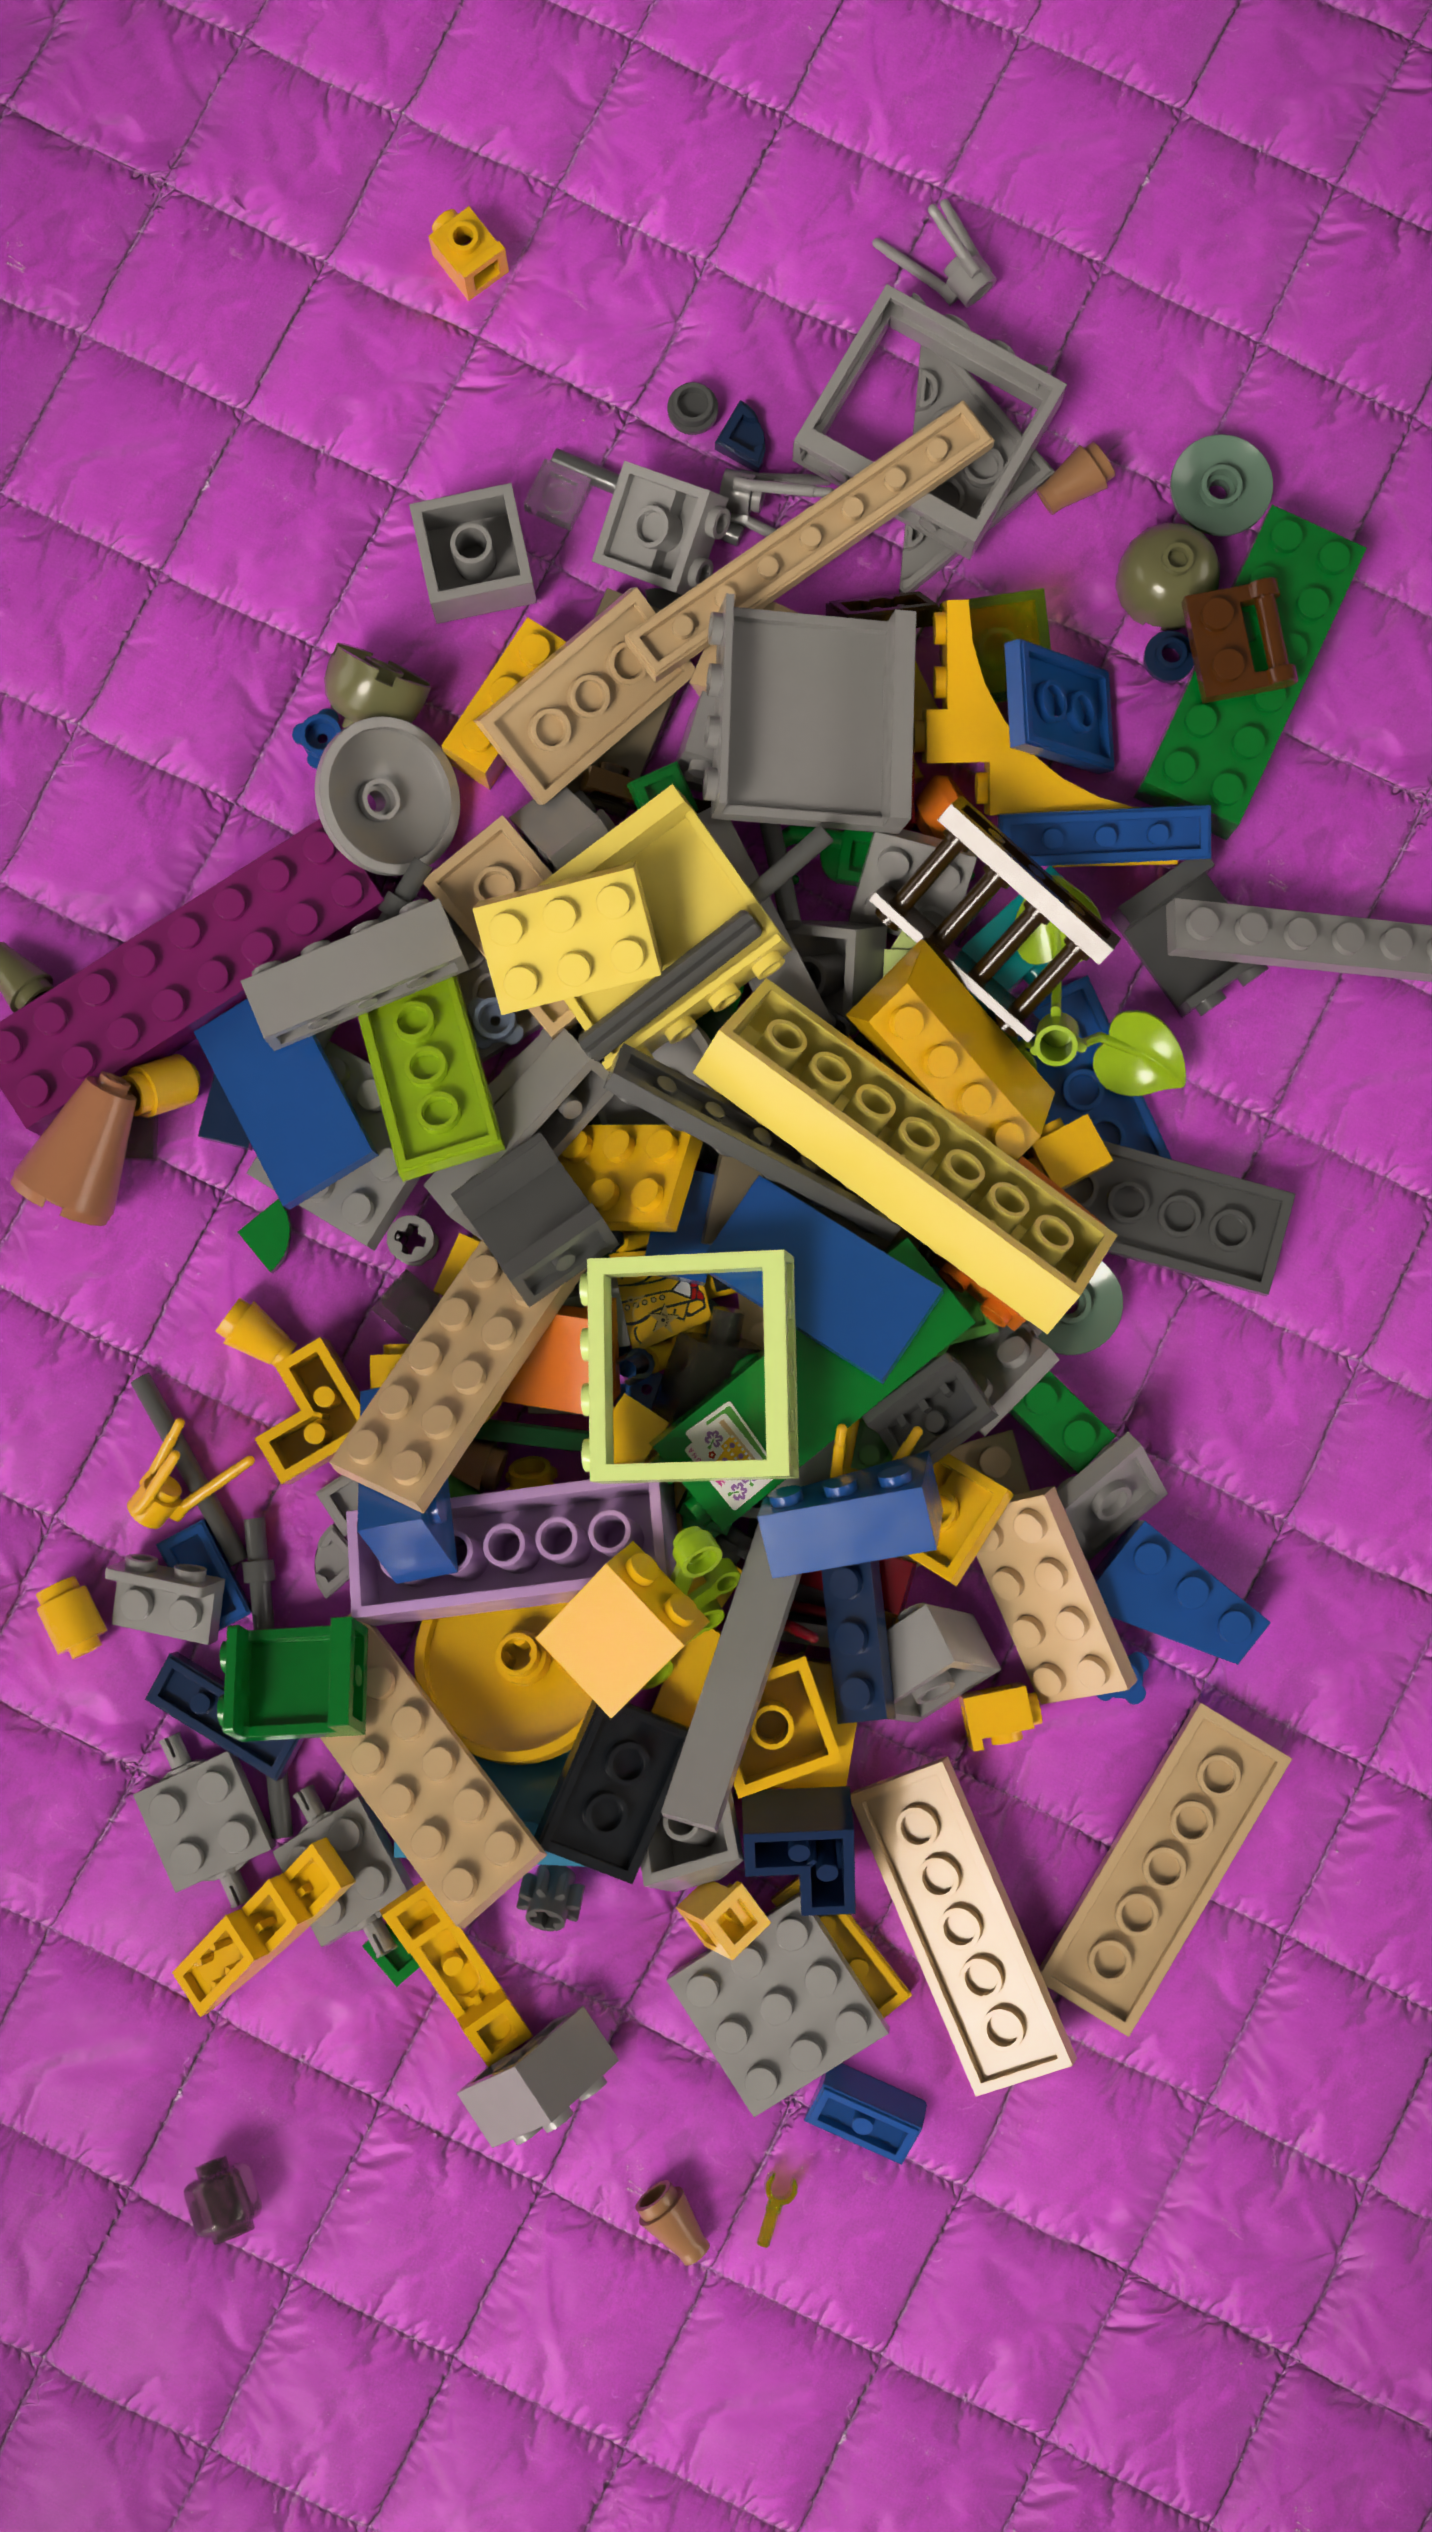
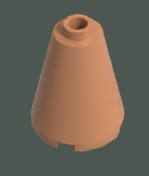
M102 1071L99 1077L87 1076L15 1168L10 1181L12 1187L26 1199L42 1208L46 1200L61 1207L62 1210L59 1216L87 1225H106L115 1211L137 1101L136 1096L129 1092L131 1084L125 1079Z

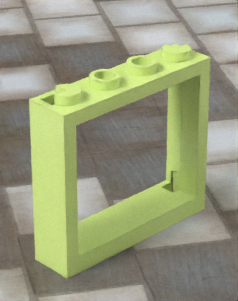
M762 1250L587 1259V1273L581 1274L579 1290L582 1305L588 1306V1328H583L581 1331L580 1350L582 1359L588 1361L589 1383L582 1385L581 1408L583 1415L589 1416V1439L583 1440L581 1456L584 1471L590 1472V1482L622 1484L799 1478L794 1256L786 1250ZM762 1271L766 1459L614 1464L611 1278Z

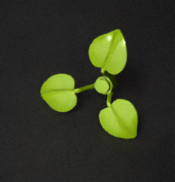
M1051 875L1101 920L1097 907L1088 896L1063 877ZM1026 899L1022 901L1016 914L1015 920L1025 910L1023 903L1026 901ZM1051 922L1048 925L1041 923L1017 951L1022 959L1029 964H1045L1050 962L1066 945L1064 943L1066 935ZM1062 981L1052 991L1051 1013L1043 1017L1039 1022L1035 1040L1031 1039L1028 1043L1024 1039L1018 1041V1037L1014 1038L1005 1033L1036 1070L1037 1063L1032 1055H1037L1047 1065L1063 1066L1075 1057L1077 1051L1083 1053L1087 1047L1096 1043H1102L1096 1049L1093 1056L1094 1072L1099 1082L1106 1089L1120 1095L1143 1096L1162 1090L1182 1088L1186 1083L1183 1052L1173 1032L1160 1018L1146 1011L1126 1010L1118 1013L1113 1018L1109 1028V1035L1103 1032H1096L1085 1038H1080L1079 1026L1075 1019L1061 1010Z

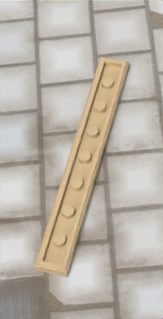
M961 401L624 636L625 643L654 682L657 683L710 646L708 643L711 612H719L726 593L735 594L734 607L762 610L993 448L995 440L965 401Z

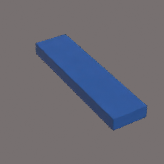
M1211 805L998 814V829L1040 866L1211 859Z

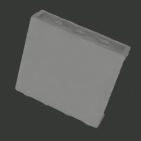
M726 593L719 612H711L708 628L709 645H717L716 664H709L706 682L707 696L715 697L714 716H707L704 736L705 748L713 749L712 768L706 767L703 778V800L711 801V819L807 827L821 825L823 828L899 834L911 820L916 611L895 609L889 621L760 610L734 607L735 594Z

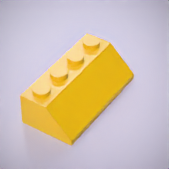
M920 940L846 1016L898 1075L1017 1161L1041 1137L1055 1091L926 941Z

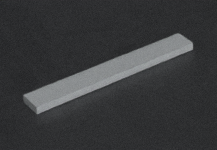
M835 1439L799 1468V1478L786 1479L775 1489L791 1485L802 1487L830 1479ZM759 1522L661 1810L665 1818L715 1833L718 1832L802 1575L797 1574L772 1579Z

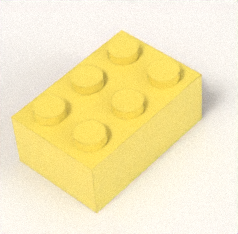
M636 861L481 900L472 908L501 1015L660 976L662 973L663 965Z

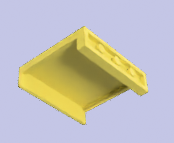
M673 784L538 885L636 861L663 965L662 971L740 910L749 912L759 924L762 930L760 937L623 1042L653 1059L654 1057L651 1053L669 1041L671 1044H675L689 1036L697 1028L695 1021L708 1011L713 1009L714 1012H718L735 1002L741 995L739 989L754 977L761 980L776 972L785 963L783 956L792 950L688 800ZM654 977L565 999L564 1001L586 1031ZM623 1043L604 1057L605 1061L602 1062V1065L607 1071H610L614 1058Z

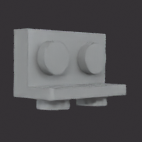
M145 1554L126 1555L125 1561L110 1565L105 1570V1579L117 1581L112 1625L205 1645L212 1644L218 1640L225 1579L206 1575L207 1569L199 1565L177 1564L174 1568L158 1565V1558Z

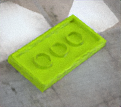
M457 975L358 1016L398 1174L403 1182L506 1150Z

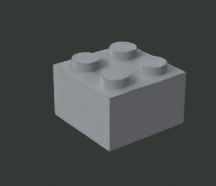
M512 483L409 504L429 600L437 624L537 603Z

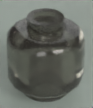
M226 2155L195 2167L198 2178L185 2186L183 2195L196 2234L201 2238L211 2237L213 2244L216 2245L255 2228L253 2219L260 2215L262 2202L250 2167L245 2163L229 2165Z

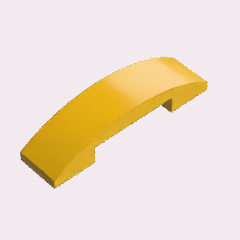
M421 1881L379 1910L408 1954L411 1953L453 2013L462 2031L487 2067H490L533 2037L526 2023L462 1928L457 1927L424 1881Z

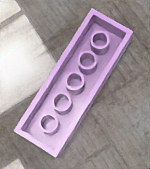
M589 1479L450 1498L458 1572L399 1584L395 1583L357 1531L358 1510L346 1512L351 1617L371 1626L567 1603L577 1595L609 1560L632 1541L655 1560L658 1567L669 1579L676 1565L672 1555L674 1549L673 1540L678 1534L674 1483L671 1485L667 1482L600 1484L590 1482Z

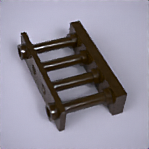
M961 795L937 819L946 828L943 831L945 838L903 887L897 892L886 882L869 898V901L877 907L875 914L887 927L894 931L901 929L916 943L920 940H925L957 979L995 1013L993 1018L996 1024L1008 1035L1014 1038L1021 1036L1028 1043L1036 1034L1037 1026L1041 1021L1033 1014L1034 1010L1081 959L1088 961L1091 958L1100 965L1115 949L1121 938ZM971 850L986 864L983 867L985 874L944 921L936 927L914 905L961 851L968 853ZM1011 886L1026 899L1023 903L1025 910L976 963L953 941L1001 887L1008 889ZM1051 922L1066 935L1064 938L1066 945L1016 999L993 976L1041 923L1048 925Z

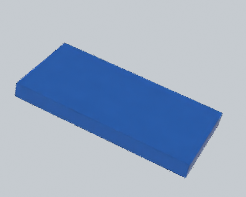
M1088 975L1062 986L1061 1010L1075 1019L1079 1026V1037L1085 1038L1096 1032H1103L1109 1035L1110 1023ZM1052 992L1033 1012L1040 1020L1051 1013ZM1018 1036V1041L1023 1039L1021 1036ZM1096 1043L1087 1047L1083 1053L1077 1051L1075 1057L1063 1066L1047 1065L1037 1055H1032L1037 1063V1072L1055 1091L1045 1125L1058 1118H1061L1064 1125H1067L1088 1114L1102 1141L1172 1160L1144 1097L1120 1095L1106 1089L1099 1082L1093 1068V1056L1096 1049L1102 1043Z
M248 998L194 1031L282 1206L289 1210L379 1156L316 1035L274 1051L263 1038Z
M760 1175L706 1252L786 1250L794 1256L796 1330L881 1384H884L944 1294L943 1288ZM762 1271L708 1273L763 1308Z

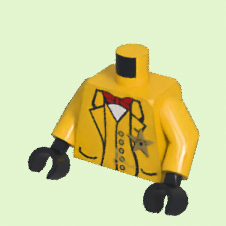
M611 1231L620 1245L609 1252H619L609 1254L610 1258L645 1256L650 1232ZM708 1274L704 1286L659 1276L617 1277L632 1350L618 1357L616 1363L619 1364L627 1360L636 1367V1375L625 1380V1383L628 1386L635 1385L653 1373L682 1363L705 1339L706 1323L712 1321L708 1300L738 1292Z

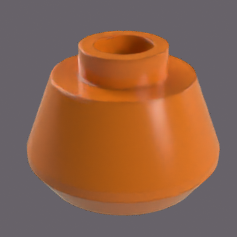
M935 775L915 800L919 809L915 812L917 819L915 823L924 835L944 839L943 831L946 828L937 819L961 795L966 799L950 776Z

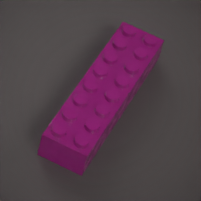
M319 819L0 1021V1088L26 1129L41 1136L87 1076L99 1077L100 1073L105 1071L122 1077L127 1075L132 1067L172 1055L197 1039L194 1034L195 1030L247 999L241 980L251 977L252 971L267 962L281 961L284 963L301 956V951L312 943L322 940H329L332 943L351 935V929L358 924L378 919L382 912L378 907L384 899L366 871L348 860L335 847Z

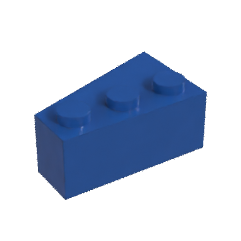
M380 1387L361 1391L360 1416ZM448 1478L424 1514L358 1483L357 1531L396 1584L458 1572Z
M928 1450L806 1486L791 1485L775 1489L769 1493V1496L764 1497L757 1518L772 1579L937 1550L943 1508L930 1451Z
M1136 1520L1128 1527L1092 1572L1110 1617L1237 1665L1271 1624L1269 1620L1144 1520Z

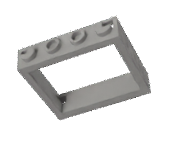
M886 284L794 439L792 461L838 487L873 463V461L826 436V433L888 328L890 327L1037 409L974 518L930 493L894 517L970 560L1058 411L1067 384L1048 374L1047 366L1041 364L1032 365L1017 357L1012 348L1006 343L997 339L987 340L974 333L961 318L952 314L942 315L925 305L923 299L914 292L910 297Z

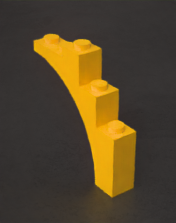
M969 599L943 601L942 612H934L933 642L934 645H942V666H934L933 694L934 699L942 698V709H922V720H914L913 752H922V762H984V772H976L975 801L976 804H984V814L990 816L1003 813L1141 808L1098 797L1063 779L1035 755L1010 748L1009 725L1004 720L984 682L973 645ZM1178 860L1055 865L1052 867L1178 864Z

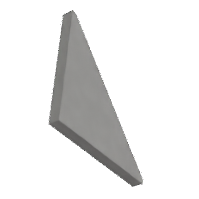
M921 345L913 435L964 400L995 440L991 450L929 492L974 518L1023 434L966 369ZM1036 449L987 532L1036 493V489L1044 484L1055 472ZM905 524L899 593L914 592L960 554Z

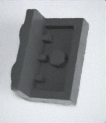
M945 1353L942 1356L933 1357L915 1372L913 1378L898 1389L893 1390L864 1414L862 1419L869 1428L880 1435L893 1457L915 1426L921 1427L923 1433L910 1455L929 1450L932 1464H935L999 1415L967 1367L949 1353Z

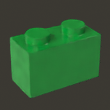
M1050 1371L1008 1412L1069 1474H1079L1116 1437Z

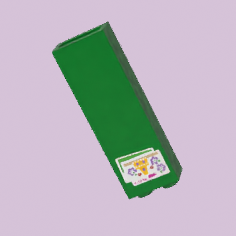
M908 1237L898 1238L883 1252L943 1288L944 1294L884 1384H881L796 1330L799 1468L835 1439L836 1428L839 1424H845L849 1428L976 1323ZM764 1349L649 1442L657 1452L649 1461L651 1463L766 1459ZM786 1479L692 1481L681 1483L692 1495L684 1501V1504L705 1528L713 1521L723 1532Z

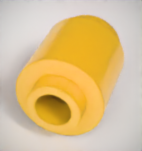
M173 1054L132 1067L127 1075L121 1077L131 1084L129 1092L137 1098L134 1116L141 1115L146 1118L194 1103L200 1088L198 1070L180 1054Z
M75 1576L61 1580L36 1594L41 1605L36 1610L58 1655L69 1651L72 1659H76L102 1646L99 1636L108 1630L86 1585L80 1586Z

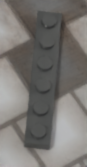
M623 1043L614 1058L603 1087L616 1094L620 1100L629 1105L638 1106L664 1120L671 1128L684 1131L709 1144L721 1155L733 1157L759 1171L766 1179L781 1183L802 1194L816 1206L828 1208L854 1222L857 1227L865 1232L874 1233L891 1242L901 1230V1226L892 1222L870 1203L846 1188L840 1181L810 1159L801 1155L798 1150L768 1128L759 1124L753 1117L730 1100Z

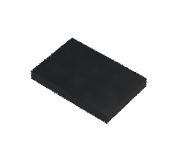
M592 1699L534 1835L544 1851L633 1884L662 1816L661 1810L689 1727L629 1702L610 1718Z

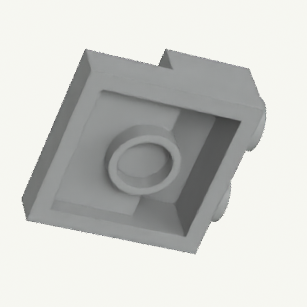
M624 460L592 562L684 595L713 574V562L708 558L714 540L721 539L728 530L730 511L726 508L729 498Z

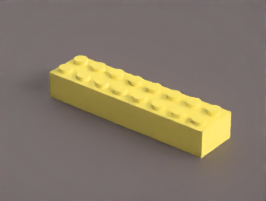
M767 978L718 1030L693 1071L694 1075L707 1083L714 1091L726 1097L753 1117L759 1124L779 1136L798 1150L801 1155L817 1164L840 1181L846 1188L855 1192L886 1215L892 1222L908 1231L927 1245L934 1253L946 1259L973 1279L979 1286L988 1290L1046 1334L1053 1329L1081 1296L1118 1236Z

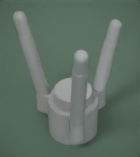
M942 199L940 202V207L947 219H945L937 205L931 204L928 207L930 216L957 255L943 271L948 277L946 283L880 238L873 240L874 248L937 291L949 306L953 305L958 299L966 308L972 306L993 287L997 280L992 273V269L980 256L948 199Z
M726 468L719 494L729 498L726 508L731 512V522L747 527L767 537L777 529L750 516L751 511L761 512L765 493L823 498L834 489L820 487L828 486L831 482L819 475L758 473L743 469L738 471Z

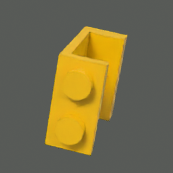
M632 1541L595 1574L539 1633L536 1640L600 1708L612 1718L710 1621L697 1608L694 1601L685 1595L658 1567L655 1560Z

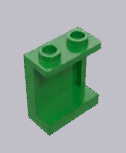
M353 1617L331 1618V1626L247 1630L240 1625H228L227 1640L222 1642L219 1654L221 1669L225 1673L224 1694L220 1695L217 1703V1717L219 1724L223 1728V1733L241 1742L366 1735L368 1628Z

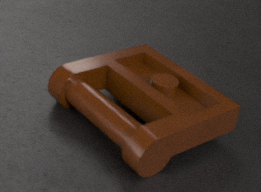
M1263 578L1247 585L1187 595L1181 602L1202 704L1290 687L1298 682L1296 666L1289 664L1276 603V598L1280 596V591L1276 578ZM1255 605L1268 670L1254 671L1241 607Z

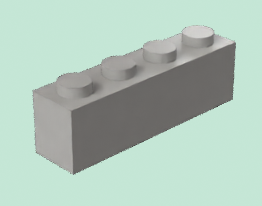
M438 898L431 902L428 899H419L408 903L400 909V914L383 922L374 919L360 923L351 929V935L332 943L329 940L312 943L301 951V956L284 963L281 961L264 963L252 971L251 977L241 980L263 1038L274 1051L470 970L440 899Z
M565 1028L494 1106L506 1150L436 1171L424 1184V1187L450 1218L481 1240L482 1238L453 1199L451 1193L463 1186L472 1176L483 1172L509 1154L517 1145L528 1141L539 1132H541L558 1158L614 1096V1093L603 1088L609 1071L602 1065L603 1061H594V1059L589 1058L581 1048L578 1039Z

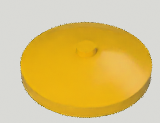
M569 1602L422 1620L415 1646V1679L471 1754L499 1764L528 1765L553 1759L571 1750L592 1698L536 1640L539 1633Z

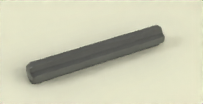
M740 910L663 970L660 976L654 977L581 1034L578 1038L581 1048L589 1058L594 1059V1061H600L760 937L762 930L759 924L749 912Z

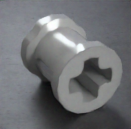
M406 1215L398 1218L391 1224L387 1232V1245L390 1252L401 1262L409 1266H422L436 1256L439 1249V1238L425 1219L416 1215ZM414 1228H418V1234L426 1240L424 1247H414L412 1254H408V1248L401 1243V1238L403 1235L411 1236Z

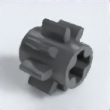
M539 1865L536 1875L527 1873L523 1876L516 1907L520 1910H527L525 1918L531 1926L543 1931H558L564 1928L566 1919L578 1921L585 1886L574 1884L576 1875L567 1866Z

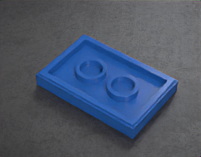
M1022 639L1004 643L1010 748L1098 775L1114 771V744L1108 670Z

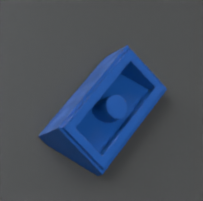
M841 2063L822 2075L804 2121L902 2165L923 2128L927 2104L921 2098Z

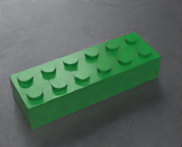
M1271 506L1258 528L1231 587L1247 585L1263 578L1273 577L1277 579L1280 596L1276 598L1289 664L1296 666L1298 682L1290 687L1202 704L1194 666L1133 798L1153 807L1211 805V834L1224 840L1231 836L1244 816L1363 558L1366 547L1279 507ZM1255 605L1241 607L1254 671L1268 670Z

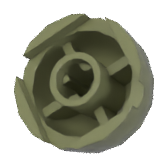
M1165 522L1148 527L1129 543L1118 564L1115 588L1121 606L1134 621L1142 625L1146 622L1152 626L1161 627V631H1175L1186 627L1181 604L1185 596L1218 590L1221 564L1215 547L1202 532L1187 524Z
M338 642L329 659L324 684L325 695L331 707L345 717L342 727L346 728L366 718L381 716L393 717L412 723L425 705L431 689L430 683L394 662L388 661L387 664L373 658V653Z

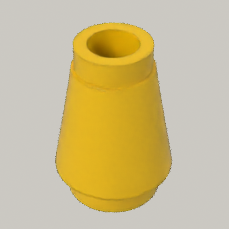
M242 1298L237 1300L215 1331L225 1338L223 1344L273 1366L289 1356L297 1346V1343L289 1339V1336L255 1301L250 1305Z

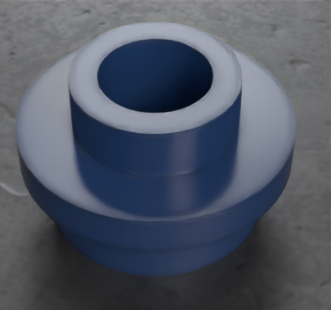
M1163 631L1153 636L1148 642L1143 655L1147 672L1154 679L1164 683H1175L1188 676L1194 666L1189 638L1176 631ZM1166 648L1174 649L1179 655V660L1173 663L1166 661L1162 656V650Z

